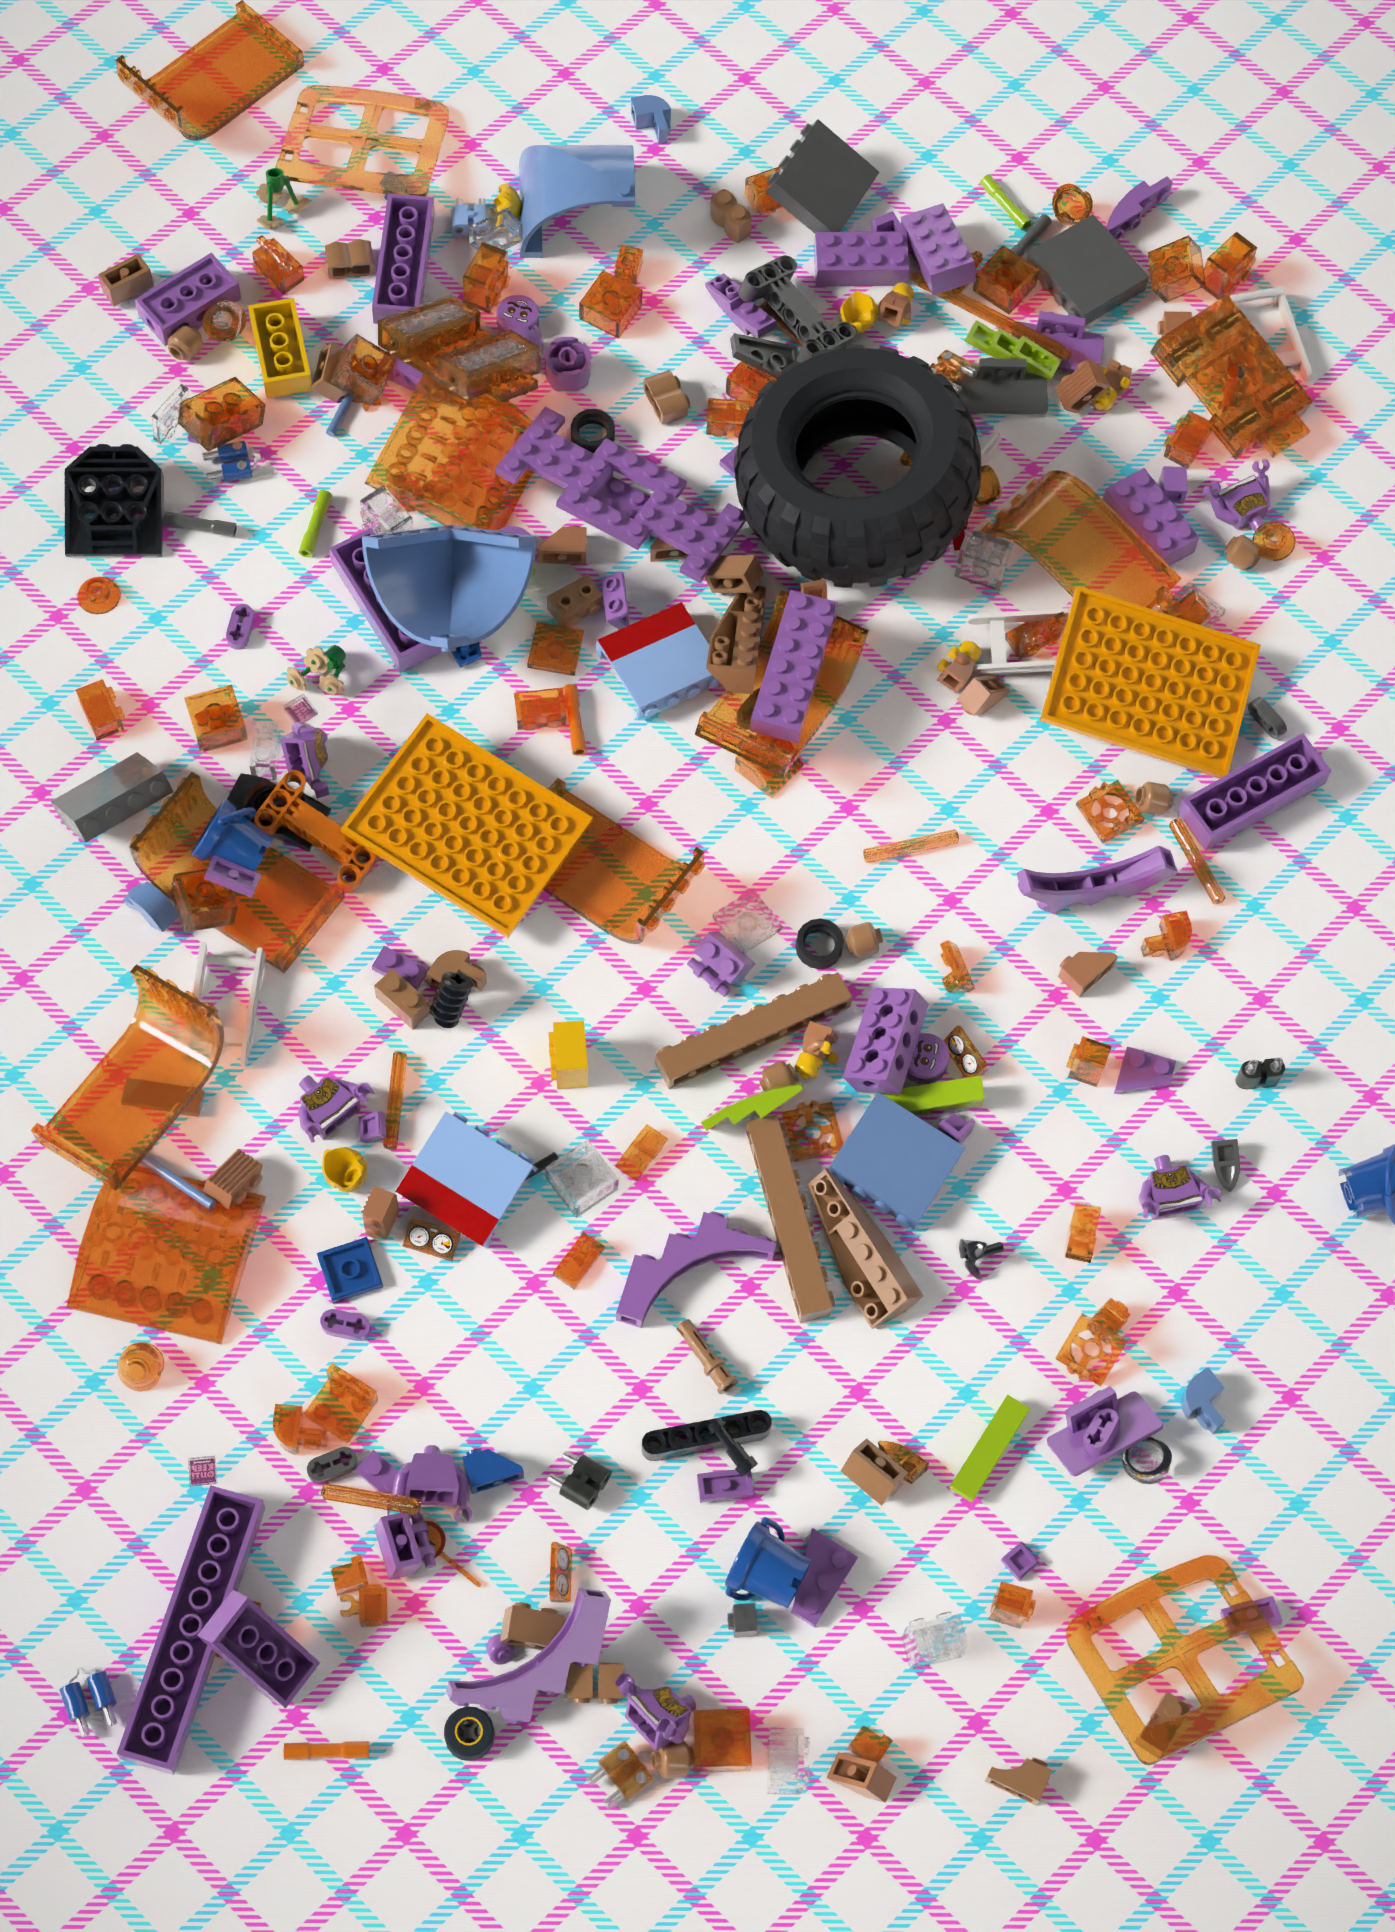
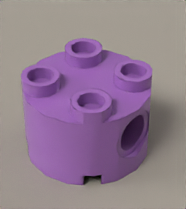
M560 337L553 340L551 346L545 350V377L552 386V389L557 392L574 391L585 388L588 385V380L591 376V352L584 342L583 344L578 342V338Z

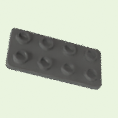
M980 358L975 377L959 371L954 374V383L962 388L958 395L970 413L1044 415L1048 412L1047 378L1026 372V359Z

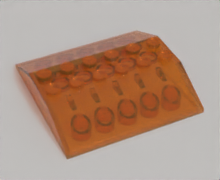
M425 370L364 484L444 526L460 525L498 531L506 526L533 472L527 469L519 481L513 484L496 475L495 468L533 421L513 403L473 382L456 386L452 381V377Z
M114 1161L95 1199L79 1247L67 1308L221 1345L264 1208L266 1196L247 1192L242 1203L239 1205L235 1203L230 1210L217 1201L215 1207L210 1210L149 1168ZM180 1176L200 1191H204L205 1181Z

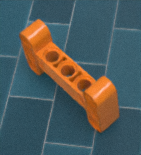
M288 771L256 812L254 824L271 836L281 824L342 864L337 877V887L340 891L344 893L356 891L380 857L341 832L342 826L302 801L300 798L305 790L306 778L300 771ZM296 782L300 787L291 788L288 786V783ZM275 801H282L286 805L284 807H277L273 803ZM268 820L271 822V825L262 826L259 821ZM365 856L369 861L361 863L357 860V857ZM350 875L355 881L346 882L343 876Z

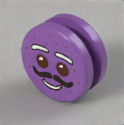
M512 295L499 303L496 310L497 327L503 336L528 326L529 330H534L533 325L539 328V308L531 298L524 295Z
M919 1034L906 1076L920 1084L934 1083L942 1078L947 1070L950 1059L946 1043L934 1034Z

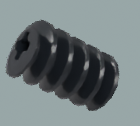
M446 972L442 975V981L438 986L439 989L436 990V997L433 998L429 1009L435 1022L439 1026L449 1029L458 1025L474 985L473 980L467 975L454 972Z

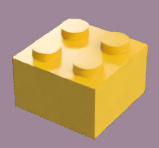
M584 1020L553 1022V1032H548L551 1081H556L557 1089L588 1087Z

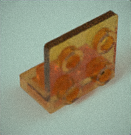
M1062 611L1045 621L1025 622L1006 632L1005 640L1019 659L1026 656L1031 657L1044 646H1052L1059 641L1066 614Z
M332 1363L326 1371L328 1380L306 1409L304 1415L340 1440L349 1443L378 1402V1394L376 1390Z

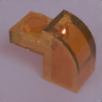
M1164 586L1156 591L1158 600L1156 603L1165 614L1199 625L1212 616L1210 604L1195 589L1180 601Z
M1187 910L1162 916L1159 923L1161 935L1146 937L1143 940L1140 948L1143 957H1160L1167 952L1169 960L1172 961L1179 958L1185 952L1192 936V925Z
M1075 1201L1066 1236L1065 1258L1091 1263L1097 1239L1096 1230L1102 1209L1100 1206Z
M275 1404L273 1430L279 1445L285 1451L293 1455H299L300 1445H304V1448L308 1450H319L320 1447H327L328 1434L326 1430L302 1428L304 1420L302 1406Z

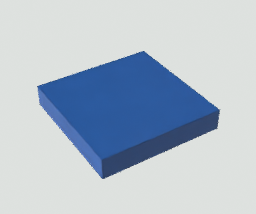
M367 1237L316 1253L333 1304L383 1287Z

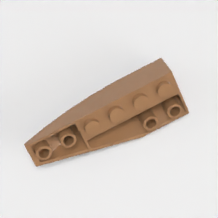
M757 585L753 593H737L710 638L706 669L729 692L753 694L766 594V587Z
M824 1169L808 1183L844 1286L872 1329L877 1328L906 1312L922 1299L924 1295L884 1234L830 1170Z

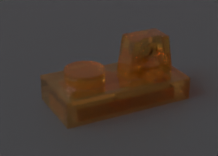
M950 940L941 943L940 946L943 951L941 958L944 964L952 969L949 974L942 978L946 991L953 993L964 990L969 993L976 988L958 945Z
M583 1232L553 1271V1276L575 1290L604 1251L605 1246Z

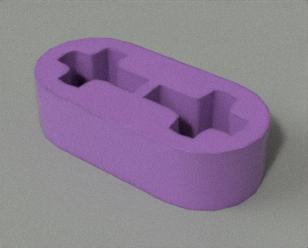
M237 605L231 613L226 630V640L228 646L232 649H243L249 642L255 621L253 609L249 605ZM246 613L247 616L244 617L243 623H240L239 617ZM239 630L241 637L238 640H234L233 637L237 636Z
M329 1309L320 1318L322 1330L330 1336L363 1341L371 1332L369 1320L360 1314ZM332 1317H336L337 1322L343 1325L334 1324L333 1328H329L326 1320L330 1321ZM358 1322H361L365 1330H360L359 1334L355 1333L354 1328L348 1327V1325L357 1326Z
M1105 1408L1095 1414L1083 1437L1084 1448L1089 1455L1101 1456L1109 1449L1120 1427L1116 1411Z

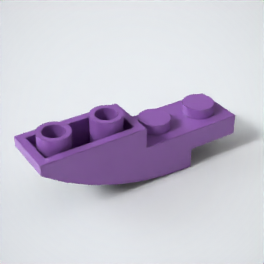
M1166 176L1151 186L1145 181L1136 185L1114 208L1106 229L1117 240L1126 231L1137 228L1141 223L1143 213L1148 212L1158 202L1162 203L1168 199L1173 183L1172 180Z
M726 274L718 275L705 283L706 289L718 306L746 335L752 333L757 338H760L777 328L774 318L755 303L743 301L739 297L738 289L740 285Z

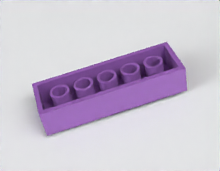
M388 193L372 302L373 324L407 327L420 326L435 217L434 197Z
M370 528L330 547L331 564L396 668L401 673L443 651H441V647L426 645L407 636L391 621L380 605L371 586L363 554L362 536L376 535L374 530Z
M790 590L751 717V732L799 743L837 616L838 602Z
M1304 733L1182 799L1177 813L1206 851L1325 785L1332 770Z

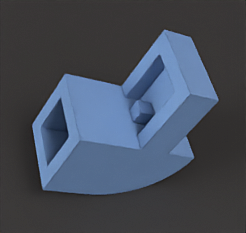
M655 95L632 97L631 115L635 129L654 127L658 144L667 143L668 133H671L670 105L664 99Z
M148 881L131 888L128 895L123 899L127 907L140 912L152 928L164 932L181 916L170 900Z
M1209 1367L1191 1379L1182 1394L1181 1407L1187 1419L1196 1413L1199 1424L1213 1434L1222 1427L1225 1420L1211 1404V1401L1220 1396L1225 1387Z

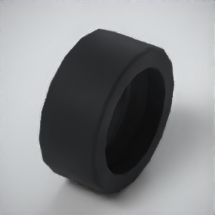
M586 409L579 412L573 418L571 423V442L592 453L598 449L605 438L614 442L615 424L611 416L606 412L598 409ZM587 424H598L606 429L607 434L600 440L589 441L579 435V430Z
M812 919L803 924L798 931L795 945L797 956L802 963L810 968H829L836 964L842 955L844 945L843 933L830 920ZM815 932L828 934L834 940L833 951L823 956L810 953L805 947L807 936Z

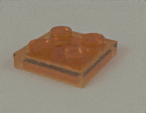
M537 622L527 668L575 676L584 639V630Z

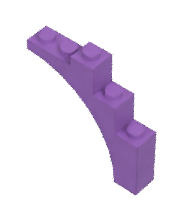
M1158 845L1128 859L1088 870L1045 873L1023 869L1016 874L1019 881L1018 888L1022 895L1036 900L1041 910L1055 914L1078 901L1092 906L1115 893L1129 898L1178 873L1171 850Z
M714 1211L710 1213L703 1212L695 1240H692L690 1236L684 1233H669L660 1262L648 1254L634 1255L616 1311V1321L641 1328L649 1309L660 1293L676 1278L687 1271L710 1261L730 1257H753L772 1261L777 1243L772 1242L770 1238L765 1236L753 1237L747 1235L741 1229L733 1228L729 1230L727 1229L729 1219L725 1218L723 1214Z
M579 1588L573 1608L562 1629L549 1645L533 1659L512 1671L493 1678L475 1681H448L446 1693L449 1700L455 1705L464 1707L469 1706V1704H477L487 1710H495L496 1707H499L498 1710L502 1719L511 1724H521V1721L530 1722L537 1690L544 1695L564 1694L571 1661L575 1665L586 1667L587 1664L598 1665L611 1603L607 1592Z

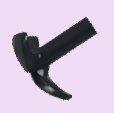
M960 1239L959 1242L960 1258L966 1259L965 1268L978 1280H981L982 1276L975 1265L976 1260L1004 1251V1246L1001 1242L990 1245L982 1241H972L966 1245L964 1239Z

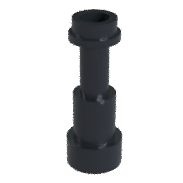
M718 1418L707 1427L710 1431L709 1433L717 1435L727 1449L725 1452L737 1466L735 1470L742 1477L757 1466L758 1462L752 1455L749 1456L739 1442L736 1443L723 1427L726 1422Z

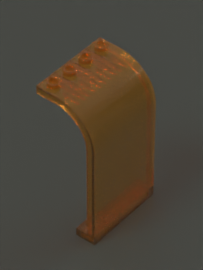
M243 0L235 5L236 15L148 79L144 80L142 78L141 71L139 69L136 70L135 65L129 67L123 55L115 59L116 73L122 84L188 140L198 141L212 136L304 66L303 51Z
M1060 470L1049 471L1038 481L1034 478L1025 487L1027 492L1023 496L1020 493L1017 494L1010 502L1012 506L1008 510L1003 508L994 517L997 521L993 525L988 522L979 531L982 536L976 542L983 549L995 537H1002L1013 541L1029 553L1072 597L1075 588L1081 586L1152 609L1182 579L1091 487L1076 476Z
M781 590L778 594L769 625L759 644L753 694L729 692L726 690L708 713L704 711L700 715L695 731L696 736L782 777L786 775L839 702L856 669L869 630L836 616L798 744L751 732V717L789 593Z
M191 772L187 778L184 777L180 780L177 790L172 796L165 798L157 814L152 815L147 820L146 827L142 832L132 838L129 848L133 861L141 873L173 902L256 955L257 947L263 948V952L266 953L265 961L285 974L345 898L344 889L336 882L330 885L271 846L265 849L264 857L255 872L262 875L252 898L204 879L211 861L207 859L201 861L193 857L191 853L217 808L206 796L200 776Z
M557 778L548 790L593 817V822L543 891L612 937L629 944L642 943L648 934L658 927L665 913L671 911L677 898L687 891L694 877L703 871L705 867V852L696 847L693 851V860L689 864L677 862L566 790V782Z
M137 964L130 973L138 988V1004L128 1028L45 1126L36 1123L31 1129L39 1144L115 1191L119 1189L206 1084L219 1061L224 1043V1029L216 1007L208 1002L205 1004L200 1002L190 991L183 992L171 980L166 979L164 981L152 969L148 967L144 969Z

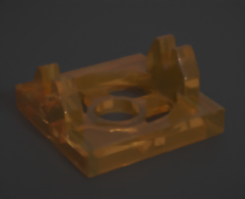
M1119 780L1111 784L1104 781L1099 788L1095 786L1088 796L1076 802L1077 808L1102 844L1143 823L1145 820ZM1104 796H1116L1122 802L1117 805L1108 803ZM1097 801L1101 810L1099 814L1093 816L1092 806ZM1105 808H1113L1117 815L1112 819L1104 816L1103 810ZM1128 808V816L1121 822L1119 819L1120 812ZM1100 822L1112 823L1113 827H1106L1100 824Z
M812 1100L808 1105L802 1102L796 1106V1109L782 1112L781 1116L794 1162L836 1154L842 1148L843 1140L832 1101L819 1104L818 1101ZM812 1114L823 1116L829 1121L830 1125L820 1126L814 1123ZM804 1116L806 1125L803 1130L794 1132L796 1122ZM809 1127H816L820 1131V1136L816 1139H810L806 1136L805 1131ZM832 1133L830 1142L825 1141L820 1145L822 1136ZM804 1139L812 1145L805 1148L797 1140Z
M1081 1313L1055 1359L1066 1365V1369L1071 1375L1075 1373L1078 1375V1379L1084 1381L1089 1379L1101 1387L1128 1340ZM1090 1331L1094 1338L1085 1340L1078 1336V1334ZM1101 1341L1110 1343L1111 1355L1103 1351ZM1088 1342L1096 1343L1099 1346L1098 1355H1088L1085 1351V1344ZM1073 1343L1081 1347L1083 1357L1079 1363L1076 1362L1072 1354ZM1097 1358L1106 1363L1098 1369L1086 1368L1090 1360Z

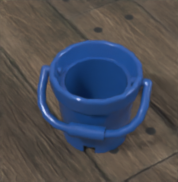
M225 799L207 824L191 855L201 861L206 859L211 861L213 856L216 855L255 871L264 857L265 849L270 847L274 837L251 822L256 815L254 808L248 807L236 811L237 807Z
M1395 1144L1384 1148L1382 1153L1339 1169L1338 1175H1345L1346 1182L1340 1183L1347 1207L1349 1211L1357 1210L1353 1215L1355 1219L1387 1212L1391 1222L1395 1225Z
M763 1517L761 1522L757 1521L751 1528L730 1568L724 1584L727 1587L725 1594L739 1601H747L755 1596H759L789 1608L812 1560L784 1542L783 1528L776 1521ZM769 1526L776 1530L778 1538L770 1533ZM742 1589L744 1591H747L748 1593L739 1594L737 1593V1591H740Z

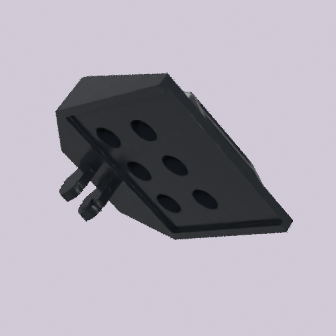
M98 444L96 446H89L64 470L65 556L163 557L164 475L162 469L138 446L132 444H122L120 446ZM113 486L120 487L116 492H109V489ZM137 486L144 487L140 492L133 491ZM87 487H95L92 492H85ZM88 513L95 514L91 519H84ZM112 513L119 514L115 519H108ZM136 513L143 514L140 519L132 518Z

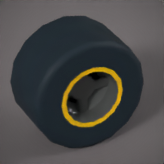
M466 1706L459 1708L448 1717L445 1723L444 1739L446 1746L452 1755L460 1760L474 1761L480 1759L490 1751L494 1743L495 1731L492 1720L485 1711L477 1707Z

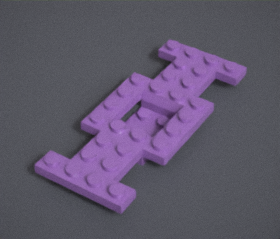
M546 406L496 466L495 474L513 484H516L528 469L564 488V492L556 500V507L639 550L645 540L650 541L654 536L685 552L689 556L680 566L679 572L698 583L702 582L746 522L744 511L730 503L715 518L679 499L678 497L687 486L685 479L607 438L592 453L561 437L556 433L565 423V416ZM613 470L654 491L653 494L649 496L613 477Z

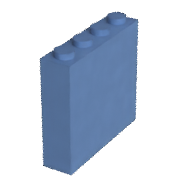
M877 1092L828 1169L843 1185L852 1190L851 1192L854 1196L861 1200L866 1199L874 1204L873 1206L877 1211L883 1214H890L896 1218L895 1220L899 1225L905 1228L910 1227L914 1230L966 1147Z

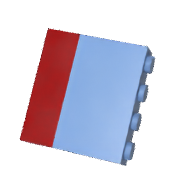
M682 602L597 639L596 653L600 659L605 657L608 659L638 707L636 716L638 720L644 717H652L663 708H671L687 697L693 698L707 688H715L720 685V682L706 669L709 644Z
M445 1111L395 1192L487 1249L492 1242V1239L489 1237L531 1170L536 1172L538 1168L531 1164L533 1159L526 1154L520 1152L517 1156L509 1151L512 1146L498 1138L495 1142L488 1138L490 1132L481 1126L476 1125L475 1128H472L466 1124L468 1118L455 1111L451 1115Z

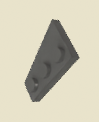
M734 333L730 338L733 358L778 379L781 376V370L797 361L798 349L795 345Z

